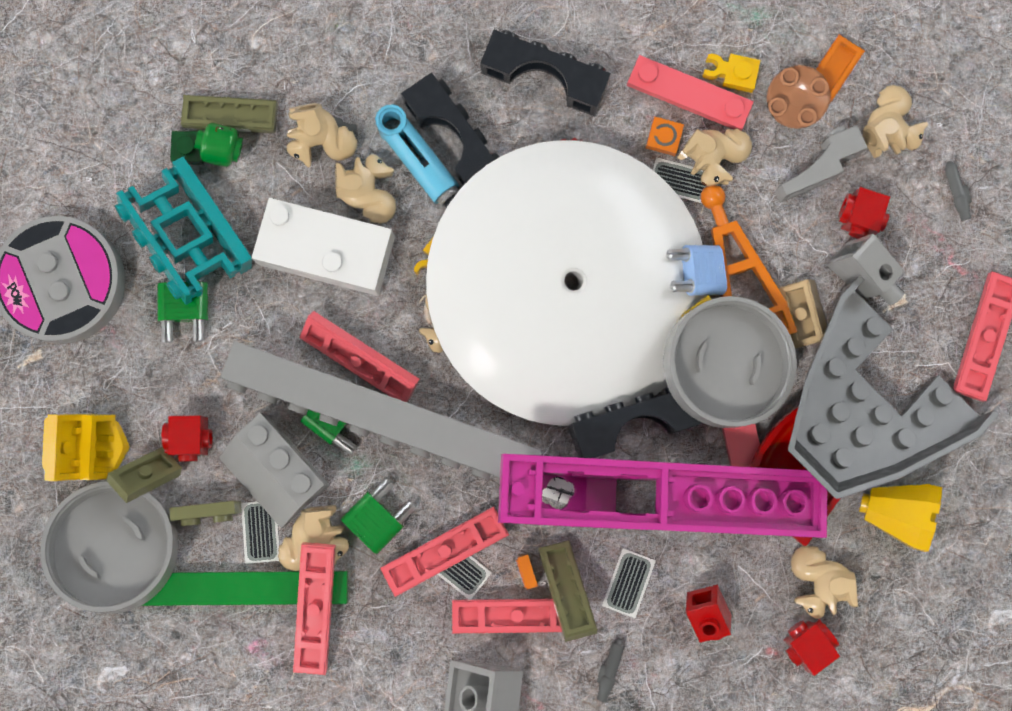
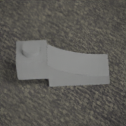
M856 125L849 129H846L845 126H840L827 134L828 138L821 145L823 153L818 160L798 176L781 184L775 191L779 202L781 203L837 179L844 172L841 164L860 156L868 148L858 126Z

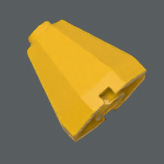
M931 484L874 487L870 489L869 494L863 493L859 512L865 513L864 520L901 543L914 550L929 552L937 524L935 522L936 514H939L943 487Z

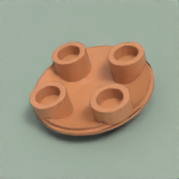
M803 65L792 66L782 70L772 80L767 92V105L773 118L780 124L794 129L805 128L815 124L823 117L830 103V88L824 76L814 68Z

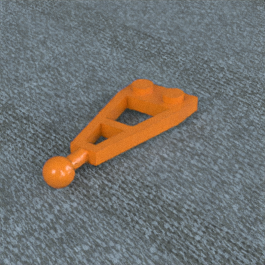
M718 185L706 186L701 192L700 199L706 208L711 209L717 227L711 230L713 245H719L723 250L727 278V290L725 294L720 296H732L730 276L753 270L774 307L768 309L783 322L790 335L796 334L798 331L783 295L738 222L733 221L729 223L723 207L726 198L724 190ZM731 234L746 260L727 266L723 237Z

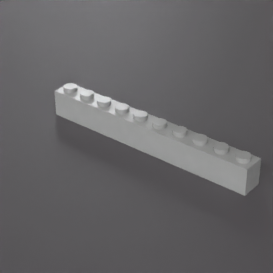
M236 341L233 342L220 378L228 381L226 387L244 394L247 388L259 392L257 398L275 405L277 399L290 403L288 409L303 415H307L308 410L319 413L320 417L318 420L334 426H337L339 421L350 424L349 431L365 437H368L369 432L381 435L380 442L396 448H398L399 443L412 446L410 453L427 459L430 453L442 457L441 464L458 470L461 464L473 468L472 475L489 480L491 475L500 478L501 454L540 455L542 451Z

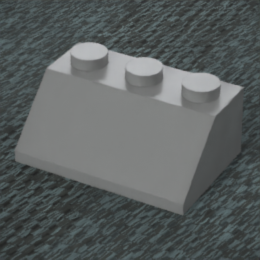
M259 413L243 427L219 456L220 460L281 529L330 486L272 419L263 413Z
M450 660L444 711H519L523 671L501 665Z

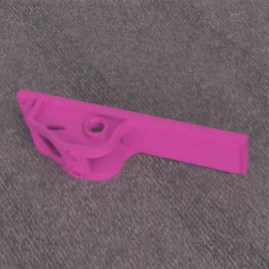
M503 453L501 454L498 523L827 538V489L808 470ZM554 477H561L574 486V495L569 498L568 503L561 509H555L550 504L542 501L543 490L547 488L549 481ZM617 480H656L655 514L616 512Z

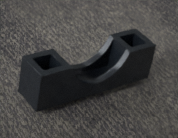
M493 30L480 62L481 74L510 84L514 79L526 72L541 71L555 77L563 86L568 107L592 116H596L611 74L606 72V69L599 64L582 63L577 61V58L572 54L566 52L558 54L548 50V47L540 42H526L519 39V36L507 30L502 32Z
M431 72L401 93L403 103L420 127L442 126L458 136L463 145V152L455 167L456 177L464 186L473 175L487 164L498 159L499 155L496 152L491 155L485 146L488 142L478 127L473 130L467 122L470 117L465 108L460 103L454 104L449 97L452 92L442 78L437 80Z
M667 387L664 389L666 394L654 398L653 392L635 397L636 404L624 407L623 402H618L604 407L606 413L594 416L593 411L574 416L575 423L570 424L568 428L578 458H596L615 451L619 431L632 419L645 418L655 421L668 434L703 423L686 413L678 405Z

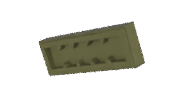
M183 95L181 126L183 128L205 129L209 123L214 122L243 132L276 133L278 103L276 100Z
M570 541L538 548L539 557L565 642L597 634L598 629Z

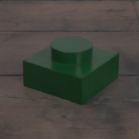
M198 131L171 132V163L184 157L189 165H204L200 158V149L194 148Z

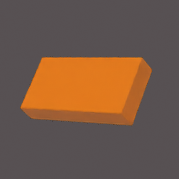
M840 34L816 68L828 82L830 103L865 52V50Z

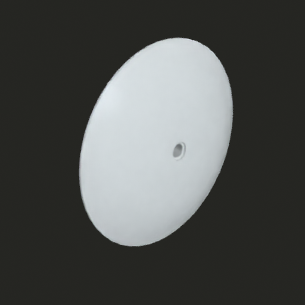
M556 140L519 148L487 164L473 175L449 203L439 221L432 239L426 273L427 301L434 331L443 351L461 377L477 393L492 404L521 418L543 424L569 426L575 423L574 416L593 411L594 416L606 413L604 407L618 402H623L624 407L636 404L635 397L651 392L655 396L667 386L663 368V356L669 334L679 319L682 318L681 315L703 297L707 296H689L686 292H672L670 288L676 287L670 286L672 281H684L682 260H668L666 258L669 256L666 255L669 249H682L685 245H703L700 234L692 216L675 191L656 172L628 154L596 143L575 140ZM568 273L574 274L578 279L579 284L574 291L569 290L564 283L565 276Z

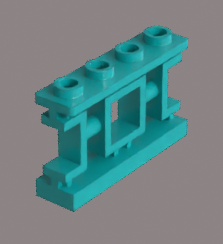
M181 157L172 162V168L161 170L162 179L166 186L141 198L134 186L129 187L125 193L120 190L116 193L118 204L115 205V209L124 222L129 220L135 230L132 231V234L141 248L146 246L152 254L149 259L155 270L159 274L164 272L169 279V282L166 284L176 300L181 297L185 305L192 302V298H198L203 295V289L198 283V279L221 266L231 279L238 272L243 274L252 269V257L184 157ZM178 183L197 211L190 201L173 208L167 200L179 193ZM132 203L135 204L140 213L155 205L160 210L162 215L150 221L151 230L154 235L151 234ZM188 216L201 236L176 250L163 229ZM209 230L212 231L226 254L222 252L210 260L207 259L202 251L203 248L213 243V235ZM166 254L170 256L174 264L190 256L197 265V267L185 273V280L189 287L185 285Z

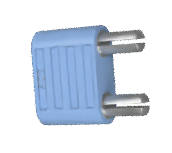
M685 245L682 249L667 250L666 255L669 256L666 258L668 260H682L684 281H672L670 286H676L670 288L672 292H686L689 296L725 294L727 278L723 250L719 245Z

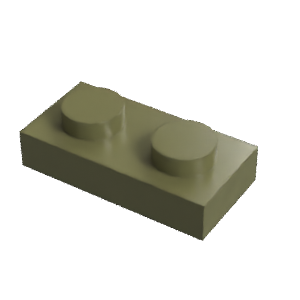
M161 447L109 472L107 482L128 503L179 477L182 467L171 455L164 453V449Z
M226 501L169 508L170 521L181 520V526L201 524V518L213 517V523L233 521V514L242 513L241 501Z

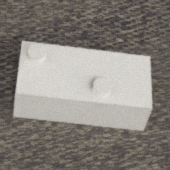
M269 198L252 259L260 266L379 296L395 235L392 229Z

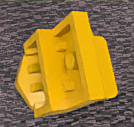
M48 414V417L44 420L42 467L45 470L44 480L107 479L109 472L119 468L130 448L121 425L115 420L116 415Z

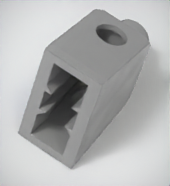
M874 234L845 243L826 264L846 284L861 276L864 281L855 291L865 299L880 295L891 306L898 302L905 293L895 283L903 274V268Z

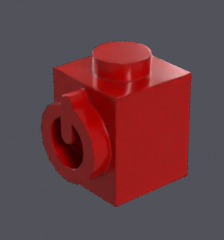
M859 187L853 194L847 193L838 215V221L842 222L841 229L849 231V235L856 239L870 234L876 235L880 231L883 232L889 220V214L886 213L890 196L863 187Z
M201 415L168 416V422L163 424L161 433L164 453L178 456V462H198V456L208 455V448H212L213 433L211 429H208V417Z
M718 584L687 592L686 614L699 642L715 641L730 636L731 613Z
M820 619L815 623L811 621L805 623L803 620L796 623L788 630L789 636L783 639L789 647L785 652L797 667L802 665L806 672L813 676L840 657L836 651V648L840 646L839 642Z

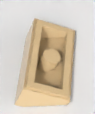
M807 279L778 288L787 302L798 331L796 334L791 335L794 347L800 348L820 343L827 324L815 280Z

